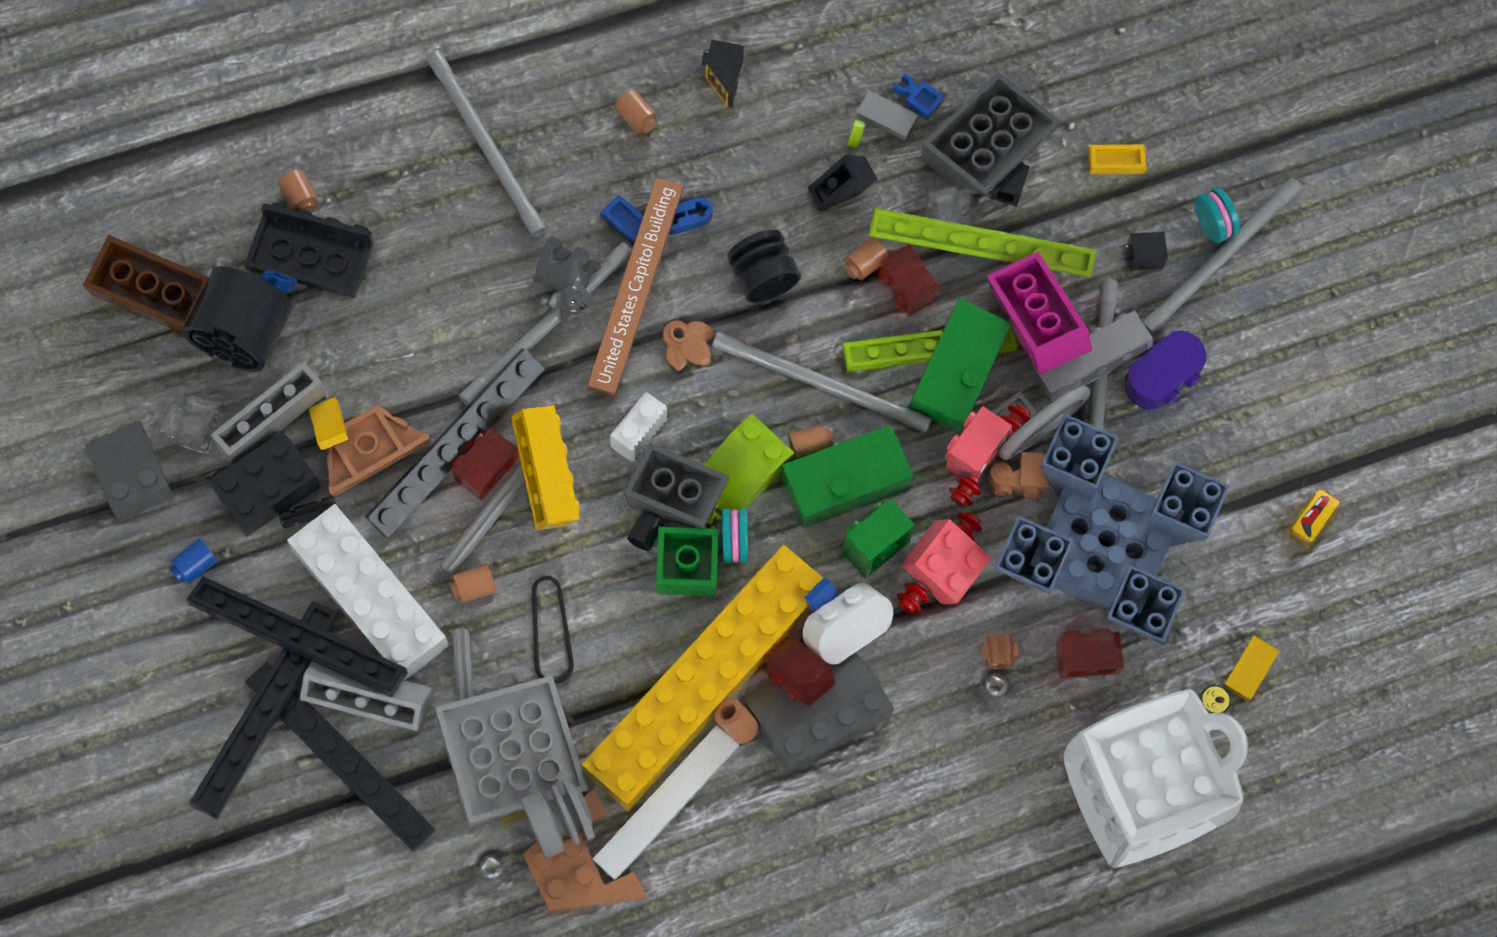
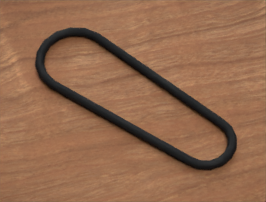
M543 576L538 578L532 586L535 669L540 678L545 677L539 667L536 589L540 582L550 580L557 587L569 658L567 674L560 679L554 680L555 684H558L570 677L573 672L574 660L561 585L556 578Z

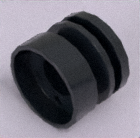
M766 230L750 235L739 241L727 253V259L733 267L734 274L737 277H741L739 279V286L745 299L750 303H760L777 298L796 286L801 279V273L795 260L791 256H787L789 254L788 245L784 243L785 239L778 230Z

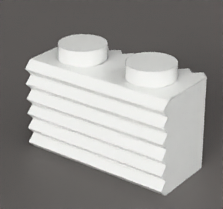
M645 392L611 433L610 444L612 449L629 461L634 462L635 457H639L642 449L646 448V444H649V440H653L656 431H660L663 423L667 422L666 405Z

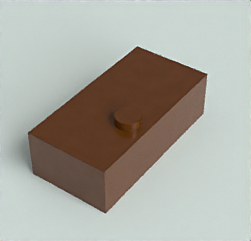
M108 235L83 287L94 297L184 334L186 330L183 327L208 276Z

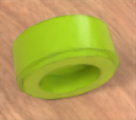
M854 119L846 146L854 149L858 148L865 126L863 121Z

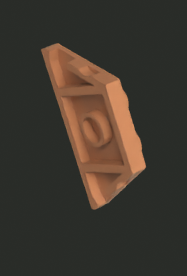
M378 405L346 422L345 427L349 439L327 448L330 495L335 498L431 443L429 435L410 427L406 421L399 417H393L387 410Z

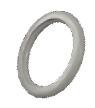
M1084 385L1074 388L1037 413L1004 443L999 451L1000 458L1004 460L1014 458L1059 427L1064 414L1072 416L1086 402L1091 393L1090 388Z

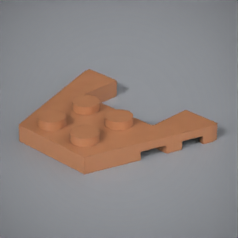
M591 790L584 797L593 823L606 817L607 813L596 790ZM576 830L581 844L576 846L568 834L562 836L565 851L545 859L538 842L533 844L523 854L549 912L646 899V895L635 872L604 885L579 830Z

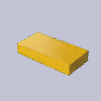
M1145 144L1089 145L1088 147L1090 174H1145L1147 171Z
M336 397L309 407L316 440L321 450L349 439L340 404Z
M1253 636L1223 687L1250 702L1280 651Z

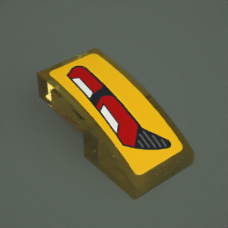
M1318 486L1285 534L1310 550L1343 502Z

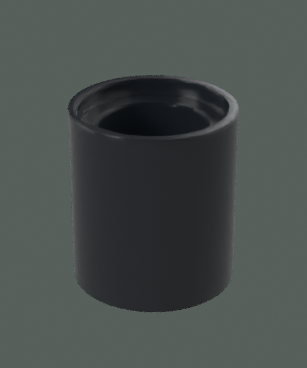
M641 512L627 540L641 550L650 551L658 538L659 527H664V523L649 513Z

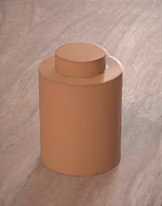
M636 90L626 92L615 104L616 111L636 133H648L655 127L657 113Z
M302 170L290 171L278 180V186L291 210L297 212L305 210L310 213L315 210L318 198Z
M870 237L844 258V269L851 278L863 280L886 262L889 256L884 246L876 238Z
M823 425L788 433L789 446L794 452V460L834 446L830 429L825 430Z
M488 564L453 575L454 581L449 583L454 599L461 598L462 603L497 592Z
M737 699L723 701L715 711V721L737 743L749 742L756 736L759 729L758 721Z

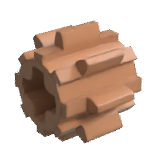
M1008 634L987 636L985 639L986 643H983L981 648L982 659L987 661L988 668L1007 669L1014 667L1015 660L1019 656L1018 642H1013V636Z

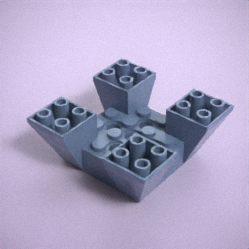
M1064 414L1041 464V468L1059 498L1050 521L1045 528L1018 516L994 570L1048 594L1051 593L1053 588L1107 611L1106 620L1163 644L1186 591L1184 588L1157 577L1165 555L1170 546L1208 539L1230 485L1174 462L1157 498L1103 475L1119 437ZM1110 514H1116L1120 516L1122 521L1113 520L1110 517ZM1078 527L1084 534H1075L1071 528ZM1099 539L1107 540L1111 546L1105 547L1101 545ZM1126 551L1136 553L1138 559L1130 558ZM1087 565L1097 566L1100 572L1094 573L1090 571Z

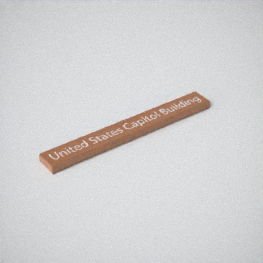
M659 178L655 180L587 385L588 389L616 397L684 190L681 184Z

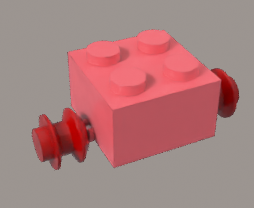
M1016 404V406L1008 405L1007 409L1010 414L1008 416L1001 415V417L982 406L978 413L972 411L963 425L965 428L962 431V435L956 434L947 446L948 452L945 457L947 458L946 469L957 476L956 480L959 484L957 488L949 487V492L952 494L950 498L961 507L966 505L973 506L974 503L971 497L973 495H981L978 483L999 455L1001 447L1008 440L1009 436H1012L1024 423L1031 419L1030 411L1020 404Z
M960 512L957 514L960 520L958 524L950 519L934 521L901 564V567L917 583L906 582L904 584L907 590L906 593H897L898 605L904 611L910 614L913 612L921 613L922 609L919 604L921 602H929L926 591L941 604H958L991 560V557L974 542L975 538L972 534L974 532H982L981 521L976 515L971 512H966V514Z

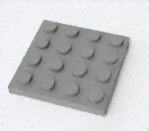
M552 675L435 707V715L469 826L524 811L520 799L539 791L548 803L553 800L550 787L552 785H556L562 797L566 795L562 781L570 778L581 794L587 793L586 781Z

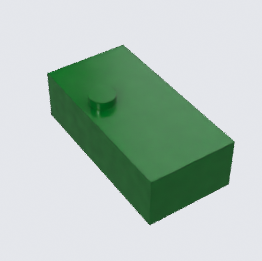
M959 298L950 313L907 408L930 416L932 420L960 432L975 405L1012 323Z
M888 425L782 465L780 477L801 526L805 528L911 488L914 476L892 426Z

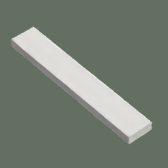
M716 725L592 859L593 862L614 881L617 880L739 748V744Z

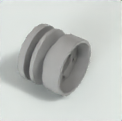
M570 778L562 781L566 795L562 797L556 785L550 786L553 800L548 803L540 791L520 799L545 859L565 851L562 836L568 834L576 846L581 844L576 832L578 829H582L587 840L595 838L592 828V817L581 792L573 785Z

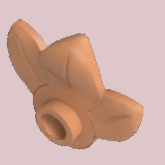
M675 320L669 322L664 327L662 336L667 345L665 356L672 368L679 372L684 368L687 361L701 366L710 364L711 352L706 342L715 336V332L710 326L699 321L686 324ZM674 330H679L682 333L681 339L674 336Z

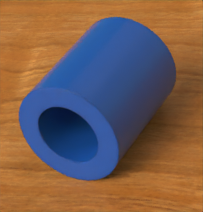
M197 539L170 560L173 567L169 570L180 583L185 580L190 584L218 561L200 539Z

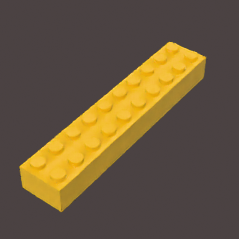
M783 544L582 763L583 773L629 812L714 718L717 707L723 701L731 699L811 611L804 597L823 577Z

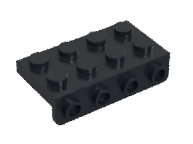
M272 203L271 205L262 204V217L244 263L245 269L260 274L264 271L274 270L297 279L298 284L355 298L374 246L373 235L369 229L358 224L353 226L342 224L341 221L332 217H327L326 219L316 217L305 210H299L298 212L289 210L279 203Z

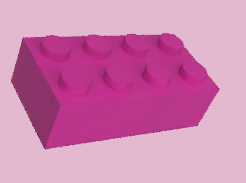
M1039 252L987 275L993 299L1006 320L1012 323L1010 327L1040 375L1092 351L1088 328Z

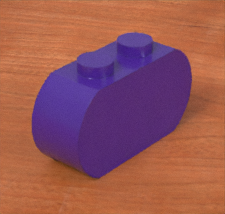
M1173 331L1130 366L1124 382L1128 398L1138 407L1148 410L1158 409L1164 403L1168 406L1181 395L1180 390L1185 386L1190 389L1202 378L1200 373L1206 362V350L1203 343L1189 332Z

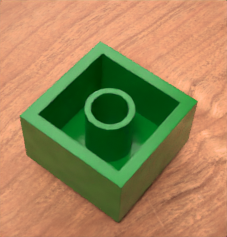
M892 499L885 504L882 502L877 503L868 512L869 517L862 522L859 520L855 521L845 531L847 534L844 539L842 553L865 579L910 543L915 524Z
M659 527L656 576L657 595L716 597L719 529Z

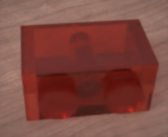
M910 244L881 259L878 277L885 287L889 286L894 294L893 299L900 310L904 309L908 316L938 301L940 288Z
M490 428L486 433H480L472 444L473 448L466 455L462 454L457 458L452 470L454 480L481 501L519 459L518 448L493 428Z
M1101 628L1092 631L1090 634H1081V631L1073 630L1064 632L1056 642L1060 678L1119 674L1124 667L1119 632H1111L1108 628Z
M791 635L764 656L768 678L774 684L780 683L784 686L793 699H800L808 706L835 685L830 665Z

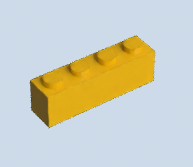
M555 405L520 410L511 416L536 531L569 526L580 520V505L575 499L573 490L574 479L568 468L566 459L567 447L562 441L560 432L561 421L559 415L556 414Z

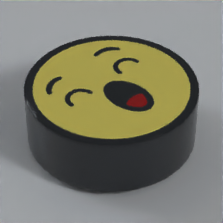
M1219 685L1208 686L1199 697L1209 714L1225 713L1231 704L1230 694Z

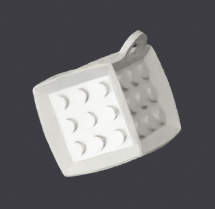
M1190 689L1140 703L1107 717L1077 733L1066 747L1064 764L1083 817L1109 866L1117 868L1162 854L1232 820L1239 812L1243 803L1242 790L1236 771L1242 766L1246 758L1247 739L1243 728L1234 718L1224 713L1209 714L1199 697ZM1212 730H1220L1229 738L1230 751L1223 759L1220 758L1209 733Z

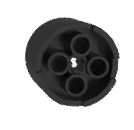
M217 266L210 273L183 327L186 330L183 336L191 345L211 358L215 355L222 360L232 362L231 365L234 368L249 372H260L284 328L293 305L284 293L263 279L236 268Z

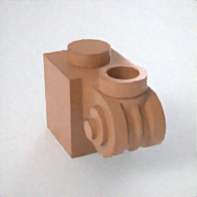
M1022 452L1018 461V470L1012 472L1010 466L1006 463L995 464L988 478L989 484L995 489L994 494L1008 497L1012 495V492H1015L1018 495H1024L1027 499L1046 497L1050 482L1041 468L1046 454Z

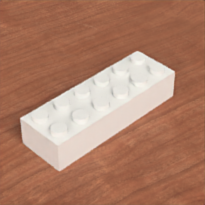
M336 504L287 539L293 553L375 653L407 668L408 674L404 680L408 679L449 647L446 636Z

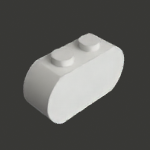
M857 583L809 615L803 628L804 643L827 663L839 664L888 630L893 618L892 604L870 585Z

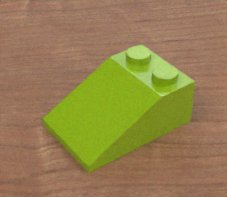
M753 414L749 415L731 432L704 464L730 476L717 502L721 514L724 508H730V512L733 509L739 511V508H747L781 476L782 465L793 461L794 452Z

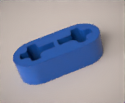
M695 198L679 203L674 217L678 219V224H672L669 234H679L709 224L713 216V208L710 201L705 198ZM696 208H700L702 211H705L703 217H700L698 213H695Z

